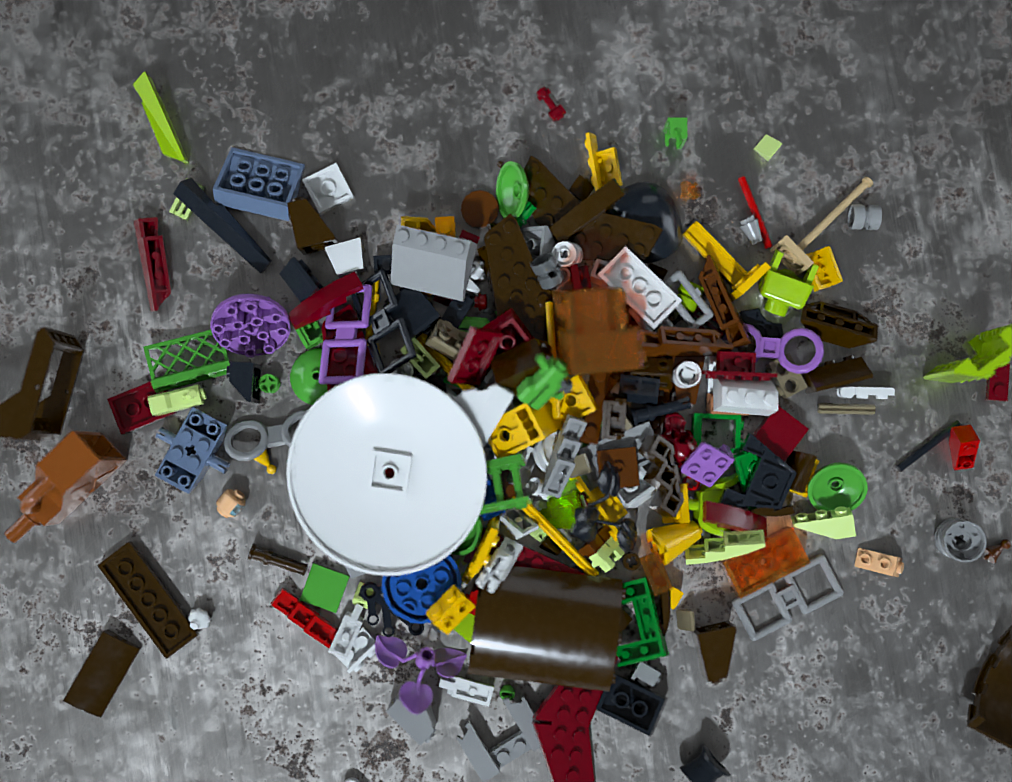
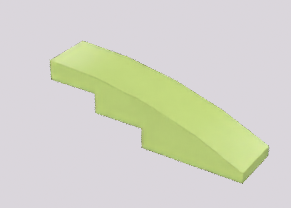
M764 531L723 532L724 538L704 539V544L692 545L685 550L686 565L725 560L765 547Z

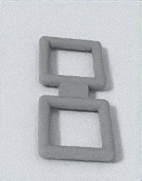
M819 554L784 572L783 577L788 586L779 591L773 581L769 580L732 600V604L752 641H756L791 623L792 617L788 609L798 605L803 614H808L843 595L844 592L825 555ZM820 563L834 591L807 605L793 577ZM769 590L783 618L755 632L741 604Z

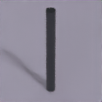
M958 420L953 422L896 466L899 472L905 470L950 435L951 427L962 426Z

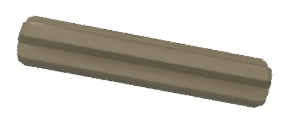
M819 403L817 405V412L819 414L874 415L876 411L874 404Z

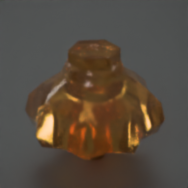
M687 180L681 182L680 198L687 201L701 197V193L696 187L698 184L696 182L694 184L690 183Z

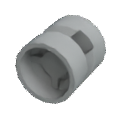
M852 204L848 211L849 229L861 230L864 227L866 230H878L882 221L880 205H868L867 208L863 204Z

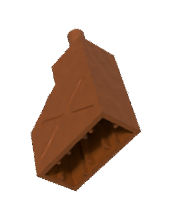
M71 431L36 464L35 481L17 497L21 501L20 511L23 515L4 532L5 536L11 542L16 543L35 525L49 526L60 524L120 468L127 459L101 432Z

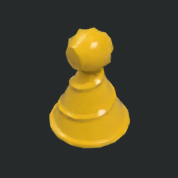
M267 448L260 456L254 458L255 461L267 467L266 471L268 474L276 472V466L270 464Z

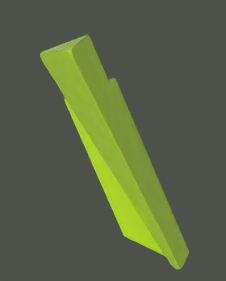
M143 72L134 82L133 86L143 100L141 103L161 151L165 156L187 164L188 160L164 103L156 90L152 78L146 72Z

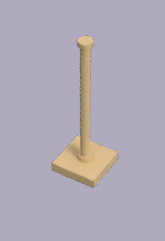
M865 176L861 180L862 182L798 245L786 235L769 251L773 255L776 249L782 251L784 254L780 262L787 269L794 271L796 276L800 275L814 263L803 250L866 188H870L873 185V181Z

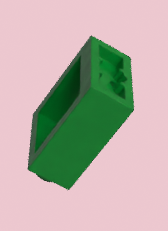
M691 414V432L697 442V446L701 444L702 419L734 420L733 448H730L732 454L740 453L743 446L741 431L744 429V420L741 419V415Z

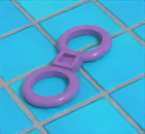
M743 323L746 331L754 336L756 340L754 352L756 353V362L761 357L775 358L779 360L781 366L787 371L801 374L814 370L822 361L824 345L819 335L812 330L796 328L786 332L781 338L762 337L760 331L754 326ZM726 333L721 338L723 341L728 340ZM804 336L808 337L815 344V356L811 362L805 365L797 366L791 364L785 357V346L790 339Z

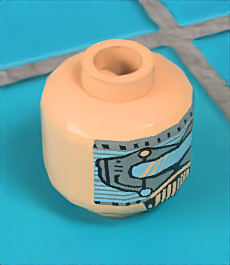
M238 489L225 490L216 501L217 511L225 518L236 517L246 505L245 495Z

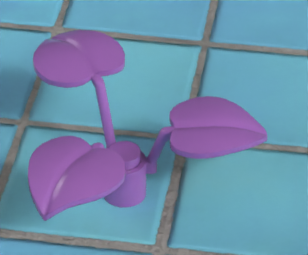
M377 635L375 639V653L380 663L384 666L395 668L400 661L405 663L416 658V665L421 669L417 683L412 681L406 682L399 691L401 703L414 715L423 713L431 704L433 697L430 686L420 684L424 671L432 665V667H436V671L440 676L452 678L460 672L467 657L466 653L452 648L433 650L429 647H424L420 653L415 652L414 655L405 658L408 650L406 644L401 639Z

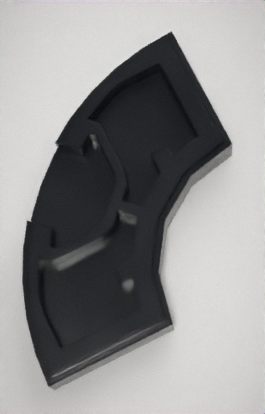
M759 308L739 312L742 322L754 326L760 331L762 337L781 338L784 335L782 323L768 321L761 314Z

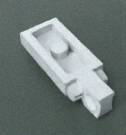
M356 604L353 612L348 611L344 616L330 646L329 653L345 660L347 659L364 618L360 617L363 606Z
M455 676L451 679L441 677L439 681V687L448 689L447 694H450L452 697L485 706L490 705L494 690L492 685L460 676Z

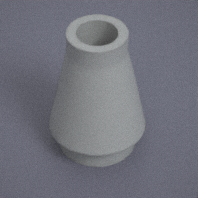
M751 215L739 221L741 224L740 228L750 239L752 245L763 240L758 218L755 219V216Z

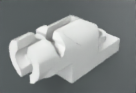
M505 537L501 546L495 550L491 559L484 567L476 584L483 589L487 581L491 580L488 584V592L494 593L501 581L506 579L520 555L523 545Z

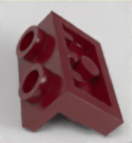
M577 264L570 266V279L575 305L594 303L588 266L578 267Z

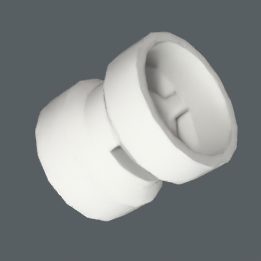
M532 477L527 482L529 484V487L526 488L528 495L536 497L541 501H547L551 497L541 492L544 481L540 478Z

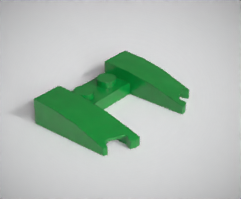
M644 577L622 583V587L626 588V594L621 605L633 603L641 641L617 646L616 656L621 661L617 664L618 667L669 656L665 636H662L656 612L651 578Z

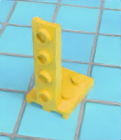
M695 221L683 233V237L705 259L708 255L713 257L721 276L734 290L730 293L733 301L742 296L771 268L765 262L761 266L756 264L747 272L698 221Z

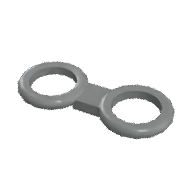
M300 410L293 413L282 425L266 427L263 423L256 420L238 422L225 435V450L231 458L239 461H249L260 456L267 447L287 445L290 448L293 440L290 437V429L295 422L303 419L309 410ZM246 428L258 430L261 433V441L256 448L248 452H239L233 448V439L241 430Z

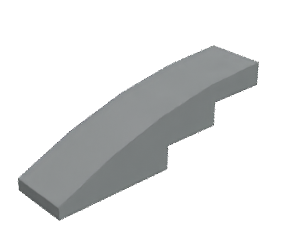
M567 415L548 465L541 491L543 494L557 498L561 497L576 465L574 459L582 444L580 438L587 425L586 420Z

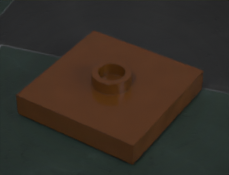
M635 446L596 451L598 475L605 461H608L616 468L619 474L620 488L640 486Z

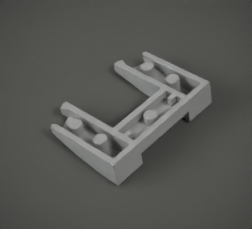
M521 696L522 702L510 703L509 698L503 699L520 731L488 750L470 721L465 723L468 731L464 737L457 736L458 742L482 782H486L499 774L500 768L530 749L535 751L540 748L532 722L540 721L532 718L535 713L524 696Z

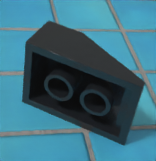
M616 675L615 684H611L610 691H603L596 710L648 736H652L668 698Z

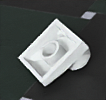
M642 466L638 468L640 486L620 488L617 498L627 511L637 508L657 491L656 488L643 479L646 471Z

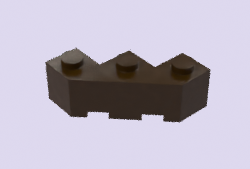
M647 435L638 452L652 462L643 478L657 489L649 507L662 517L675 518L684 502L683 492H680L679 488L680 477L673 454H675L674 446L660 435Z

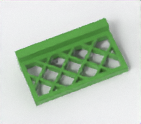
M211 330L143 347L152 387L156 393L226 375L227 366H230L227 350L224 347H221L222 349L218 348L220 345L218 342L215 346L207 342L209 336L213 335ZM194 339L201 342L196 351L188 347L189 342ZM175 344L182 347L177 356L168 351ZM204 344L213 348L208 357L199 353ZM158 349L162 351V354L158 360L150 357L149 351ZM185 349L194 353L189 362L180 358ZM217 350L224 355L225 360L216 362L211 358ZM166 354L175 358L169 367L160 363ZM197 355L205 359L204 364L199 367L192 364ZM178 360L186 364L184 370L180 372L173 370ZM158 365L167 369L164 376L155 377L154 372Z

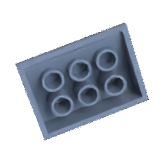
M231 147L213 187L215 204H222L226 207L289 221L290 214L287 203L292 202V199L298 196L305 164Z

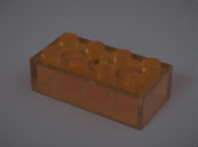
M788 526L765 537V547L744 555L718 561L735 595L740 599L811 563L794 529ZM764 558L765 563L761 565V560Z

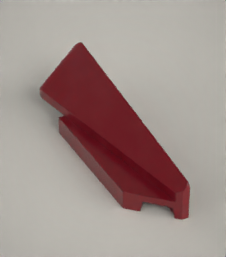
M158 217L140 218L134 221L151 312L157 311L171 293L163 236H158Z

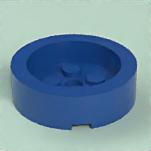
M451 554L436 564L413 573L382 576V592L388 607L397 616L416 624L432 622L426 615V612L453 585L461 590L460 571ZM419 578H424L427 581V586L423 589L416 586V581Z

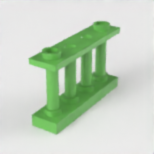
M522 454L486 461L487 474L490 473L493 478L496 503L485 505L484 501L479 515L515 507L516 509H524L528 507L527 505L532 504L531 498L529 496L524 497L519 470L522 466H526ZM509 469L512 472L516 498L504 501L500 474L502 473L501 471Z

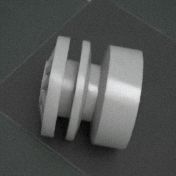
M950 518L941 522L934 534L937 549L944 556L960 562H972L978 559L984 553L987 545L986 535L982 528L975 523L959 518ZM955 536L959 538L958 542L954 539Z

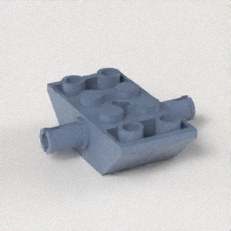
M192 407L177 435L161 427L158 430L161 433H157L156 438L170 444V448L154 476L190 494L203 479L210 466L225 474L228 470L226 468L230 467V463L220 459L216 454L223 443L227 425ZM192 447H194V450L196 451L195 454L191 453Z

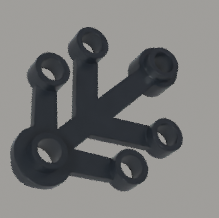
M366 582L361 586L360 595L363 600L367 601V622L370 625L374 626L379 622V617L375 610V601L382 606L384 624L382 633L385 637H391L394 634L390 613L406 624L412 635L418 636L423 633L424 624H419V628L413 630L412 625L415 623L408 622L391 611L384 597L380 595L383 594L382 586H377L374 582ZM372 588L373 594L367 595L366 590ZM371 616H376L377 618L374 623L369 621ZM386 628L392 629L390 634H385Z

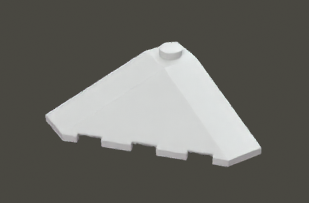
M498 384L489 385V389L478 391L477 388L464 390L461 392L462 395L453 397L450 396V393L447 394L467 414L478 433L483 448L514 396V393Z

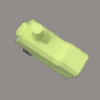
M200 385L148 396L150 410L154 416L203 405L204 400L207 399L205 389L201 388Z

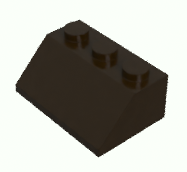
M854 355L843 357V361L836 363V359L824 362L825 366H817L808 373H801L808 386L805 389L806 394L874 378L862 357L855 358Z

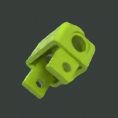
M776 249L769 265L771 268L762 276L758 291L763 297L768 298L763 309L775 315L785 317L789 306L796 309H802L805 306L814 288L812 282L819 266L813 263L807 269L802 279L796 276L794 271L786 268L778 269L784 253Z

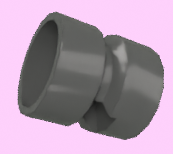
M551 252L536 257L530 263L543 289H551L559 285L565 278Z

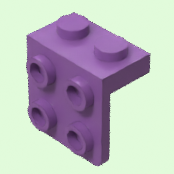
M702 442L680 469L685 475L710 488L735 459L729 446L723 444L717 449L707 442Z

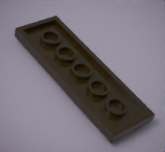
M131 541L97 565L165 659H168L199 635L196 629L193 630L190 627V621Z

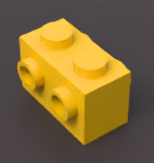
M453 585L431 606L426 615L436 627L448 635L476 606L465 593Z

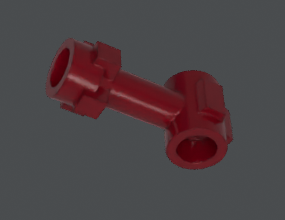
M544 86L536 92L539 101L543 100L551 110L548 112V115L553 122L564 118L566 111L561 104L556 106L549 96L551 94L549 88L547 89Z

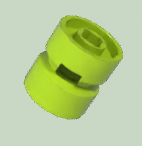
M690 281L694 288L699 289V291L702 293L700 296L702 297L704 289L698 284ZM680 283L677 289L679 294L676 295L682 300L681 303L688 313L693 315L697 304Z

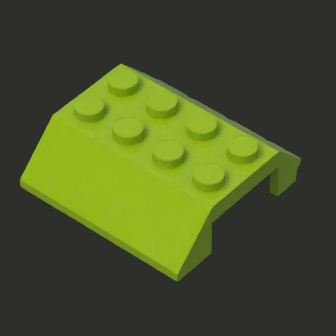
M1012 324L981 332L980 336L976 335L968 343L977 355L971 359L967 358L937 365L923 376L924 379L947 383H963L974 379L977 381L981 378H989L995 373L994 369L998 366L1002 367L1011 361Z

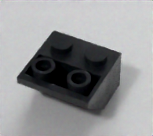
M295 257L291 258L279 273L300 302L323 287L314 275L310 276L309 273L312 271L302 259L298 261Z

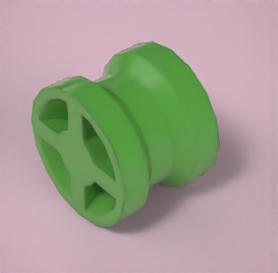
M264 374L260 377L258 385L263 392L273 394L280 389L281 382L275 375Z

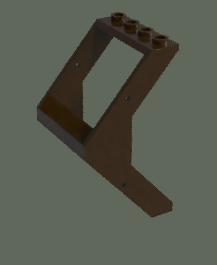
M44 326L36 331L20 391L0 403L1 438L53 441L62 434L84 355V349L74 335ZM54 349L63 351L51 395L40 402Z

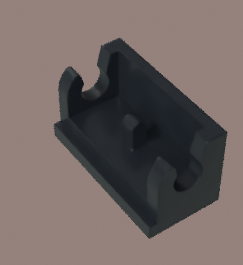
M621 374L618 397L627 398V402L657 405L660 379Z

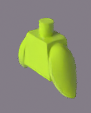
M737 473L718 478L710 488L704 484L701 485L700 490L695 491L694 499L688 498L689 510H693V518L698 520V524L702 529L724 538L723 532H730V529L717 527V524L703 522V502L711 501L718 503L724 488H729L739 482Z

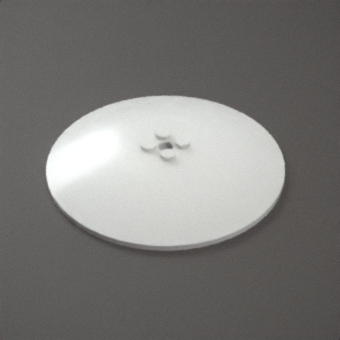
M373 374L358 377L336 386L323 395L306 413L294 434L289 450L287 484L290 500L301 526L324 553L337 562L364 573L384 576L402 575L436 564L454 551L469 534L480 514L486 492L487 469L485 454L478 433L469 417L453 399L440 389L409 376ZM387 467L394 469L395 475L393 478H388L385 475Z

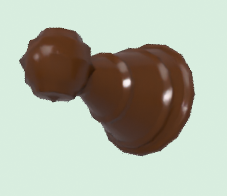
M1003 539L1000 545L986 547L984 560L988 559V561L995 564L1002 550L1011 547V542L1008 539Z

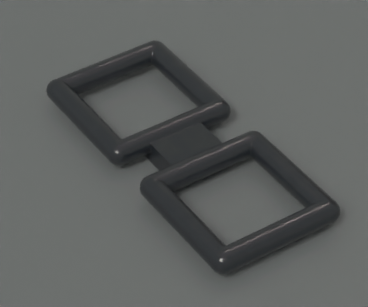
M380 269L362 282V284L372 285L381 279L389 300L388 305L370 316L369 326H372L374 334L367 339V343L378 374H391L414 359L417 353L404 319L399 317L392 322L389 313L398 307V302L386 271ZM356 292L351 295L358 318L361 320L363 306L358 295L361 292ZM399 327L408 353L387 367H384L376 342Z

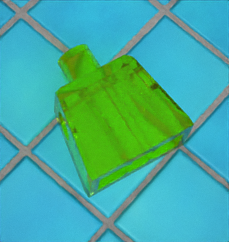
M578 489L563 493L560 498H549L546 501L547 508L539 511L547 520H550V523L556 529L573 528L576 521L575 510L577 507H581Z

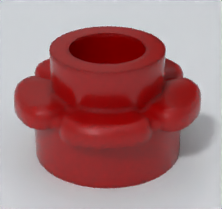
M479 292L478 296H475L474 300L475 308H478L479 311L486 309L488 304L487 294H481V292Z

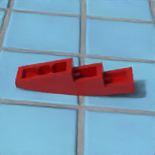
M282 587L272 600L271 606L285 614L287 619L301 627L305 633L330 649L338 628Z

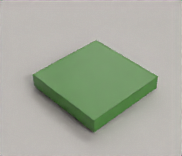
M313 563L300 600L337 613L350 576Z

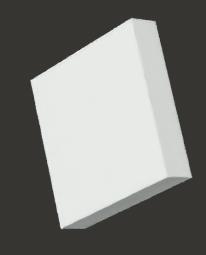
M337 163L303 179L320 215L354 198Z

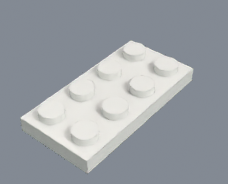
M626 246L598 273V276L610 288L621 291L622 299L653 329L682 302Z

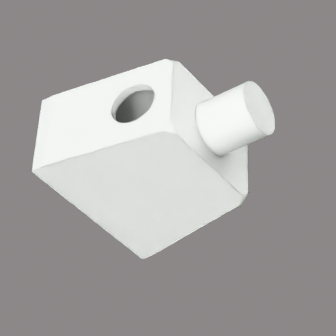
M361 238L325 247L339 278L354 271L358 276V273L365 271L364 248Z

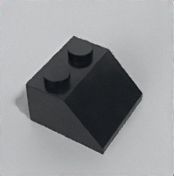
M230 361V366H227L226 370L229 382L247 402L259 404L260 388L258 384L262 373V366L252 362Z

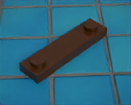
M591 366L587 387L599 409L582 417L587 422L580 438L582 443L598 445L602 424L603 400L607 396L611 369Z

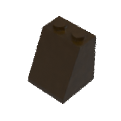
M298 197L292 199V202L287 203L296 246L303 255L324 251L325 247L340 243L307 199Z
M534 338L494 356L491 361V367L496 384L511 391L517 397V387L527 377H533L541 369V366L536 361V357L542 354L547 362L553 357L551 346L545 341L542 342Z
M729 620L697 627L695 631H691L701 675L711 684L720 683L724 678H728L737 631L736 626Z

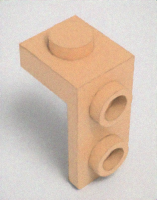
M859 548L855 567L899 577V574L903 572L904 563L902 562L903 558Z

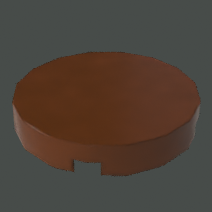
M473 191L462 202V217L473 228H486L488 223H494L498 217L499 207L497 200L487 191Z

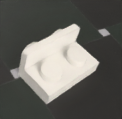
M363 626L358 632L347 659L336 656L348 668L347 672L349 674L353 670L357 672L364 665L362 661L367 656L371 658L375 654V637Z

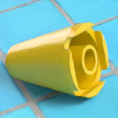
M695 521L677 523L647 530L646 539L647 543H652L653 548L650 550L654 558L660 565L664 564L665 566L701 538L703 530Z

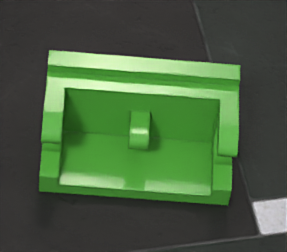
M667 118L663 127L666 147L669 146V139L673 138L676 140V149L683 148L687 140V118Z
M317 321L296 329L303 345L308 350L323 342L322 330Z

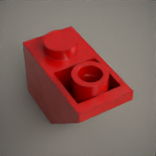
M971 424L951 427L949 447L954 470L974 468L980 439Z

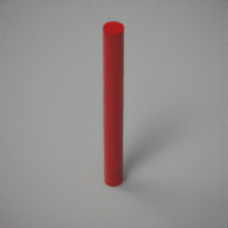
M740 177L738 181L750 211L755 216V219L758 218L764 246L766 249L773 247L746 177Z

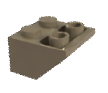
M439 318L428 334L425 345L455 362L468 333L458 330L450 322Z

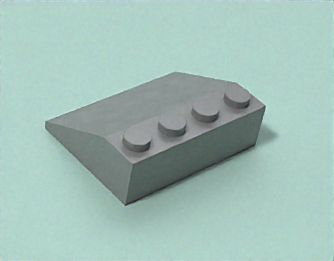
M397 225L392 246L391 285L464 302L477 244L464 239Z

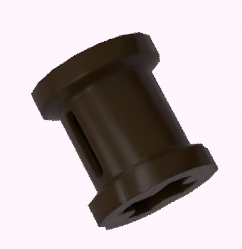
M627 552L622 556L621 562L627 570L634 571L639 568L641 560L638 555L633 552ZM633 556L635 564L631 563V565L629 566V563H627L626 560L631 559V557Z

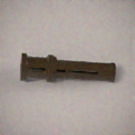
M254 543L247 559L262 562L264 566H269V564L302 576L305 575L308 564L278 555L272 549L266 550L257 547V544Z

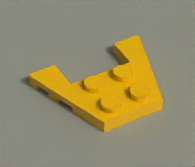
M499 515L488 521L487 530L470 565H467L461 578L462 582L468 584L481 569L482 565H487L491 556L488 552L490 548L496 546L499 540V536H497L500 521Z

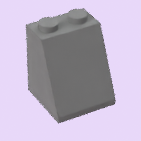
M416 675L412 682L417 683L418 675ZM399 694L389 704L386 712L420 746L424 741L428 743L435 736L434 732L436 731L437 721L431 705L423 713L414 715L403 706Z

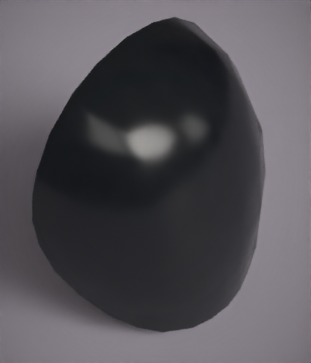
M639 182L623 188L626 195L605 213L655 224L664 229L649 257L640 261L643 263H654L673 254L681 245L683 230L677 207L669 193L656 183Z

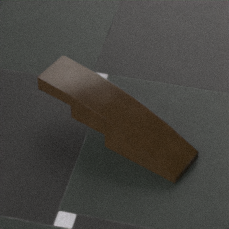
M614 178L578 204L549 229L559 242L567 241L577 231H581L591 221L601 216L626 193Z

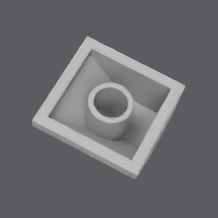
M548 226L520 228L533 260L544 253H552L556 242Z

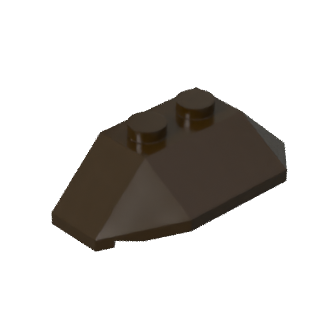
M822 301L813 302L808 305L805 304L801 309V323L806 329L812 330L819 335L823 342L850 349L874 343L878 340V325L874 322L872 323L858 311Z

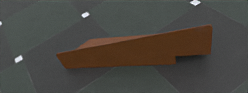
M708 255L703 271L700 272L698 278L722 331H726L728 343L732 344L734 348L750 344L752 341L713 257Z
M660 326L658 332L645 329L638 330L634 355L635 357L717 356V351L731 352L734 346L726 344L720 338L721 334L716 330Z

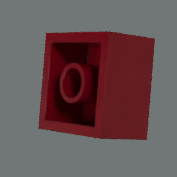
M512 308L482 327L499 330L504 334L494 356L534 339Z

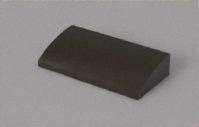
M109 629L103 631L63 701L77 709L101 718L141 648Z

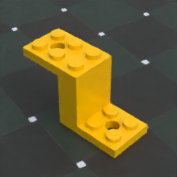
M581 373L570 378L573 382V388L569 393H563L564 397L560 403L561 418L553 419L552 403H550V400L540 410H536L529 404L523 403L504 413L488 439L496 458L510 456L547 438L563 427L568 414L581 418L599 409ZM569 395H573L576 398V404L569 402ZM503 430L509 433V440L503 437Z

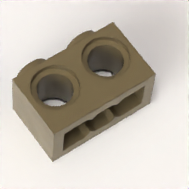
M790 353L786 354V359L791 364L796 365ZM776 359L766 364L765 372L778 373L776 365L780 364L779 360ZM785 368L782 374L778 373V377H771L776 385L775 388L778 391V396H781L782 399L808 388L801 374L789 372ZM787 380L793 384L791 391L785 387Z

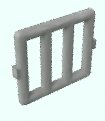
M678 270L663 281V283L670 287L679 280L704 314L697 320H694L682 303L675 308L689 325L686 328L698 329L711 319L714 313L700 296L702 293L699 289L694 288L683 272ZM630 307L629 313L641 329L653 331L647 322ZM668 317L661 322L664 326L675 327Z

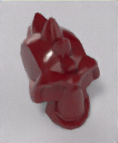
M677 412L665 415V432L660 434V436L674 446V462L679 470L698 446L692 432L685 430L687 422L684 417Z

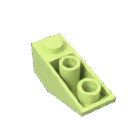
M837 507L835 510H818L815 513H798L795 516H791L793 526L833 539L856 536L854 518L850 507Z

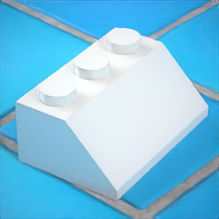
M717 375V379H713V411L770 416L778 411V391L771 380L761 381L758 380L759 377L753 376V380H741V376H735V380L723 379V375Z

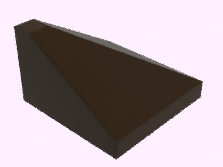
M549 536L539 546L541 549L556 556L562 551Z

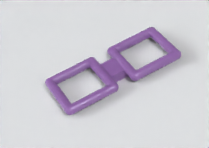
M362 284L364 289L359 291L364 292L362 319L360 321H333L335 307L330 309L331 314L326 316L325 328L336 329L335 340L323 341L318 380L322 385L343 384L364 375L367 341L365 339H357L358 328H367L369 326L373 289L370 284ZM330 347H358L355 376L327 377Z

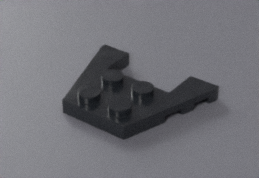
M748 433L741 449L760 457L744 494L725 487L718 503L742 507L753 506L781 509L796 476V472L754 435Z

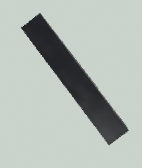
M192 178L180 181L173 194L260 274L263 273L272 260L222 204L216 206Z

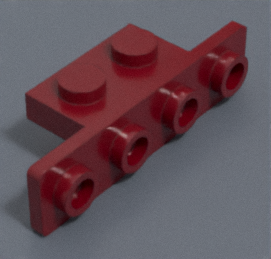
M717 351L716 371L701 370V374H705L707 379H717V375H723V379L735 380V376H741V380H753V376L759 377L758 380L770 381L771 377H778V373L755 372L756 353Z

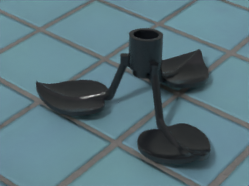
M605 461L598 478L600 491L605 496L592 503H588L586 507L576 508V521L570 534L579 537L583 541L591 542L597 535V523L616 526L619 528L617 540L620 546L627 551H633L637 541L635 522L631 518H624L622 524L598 519L599 512L594 508V505L609 499L610 496L616 497L620 490V477L616 468L610 462Z

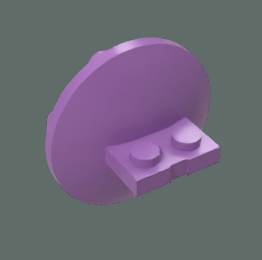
M241 294L230 297L215 308L211 317V332L220 346L249 358L272 354L287 341L290 334L291 324L288 313L279 303L272 300L270 296ZM263 348L264 353L256 354V349Z

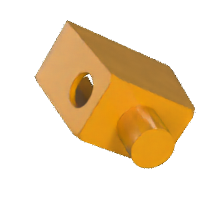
M455 216L435 217L436 233L457 238Z

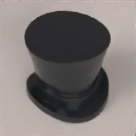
M704 743L702 744V752L698 757L679 767L690 782H716L722 776L729 777L731 775Z

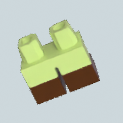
M606 524L598 529L593 541L585 542L578 550L582 557L585 555L589 557L593 568L599 565L605 573L615 565L609 556L616 562L625 554L619 546L618 540L615 542L610 536L609 531L611 529Z

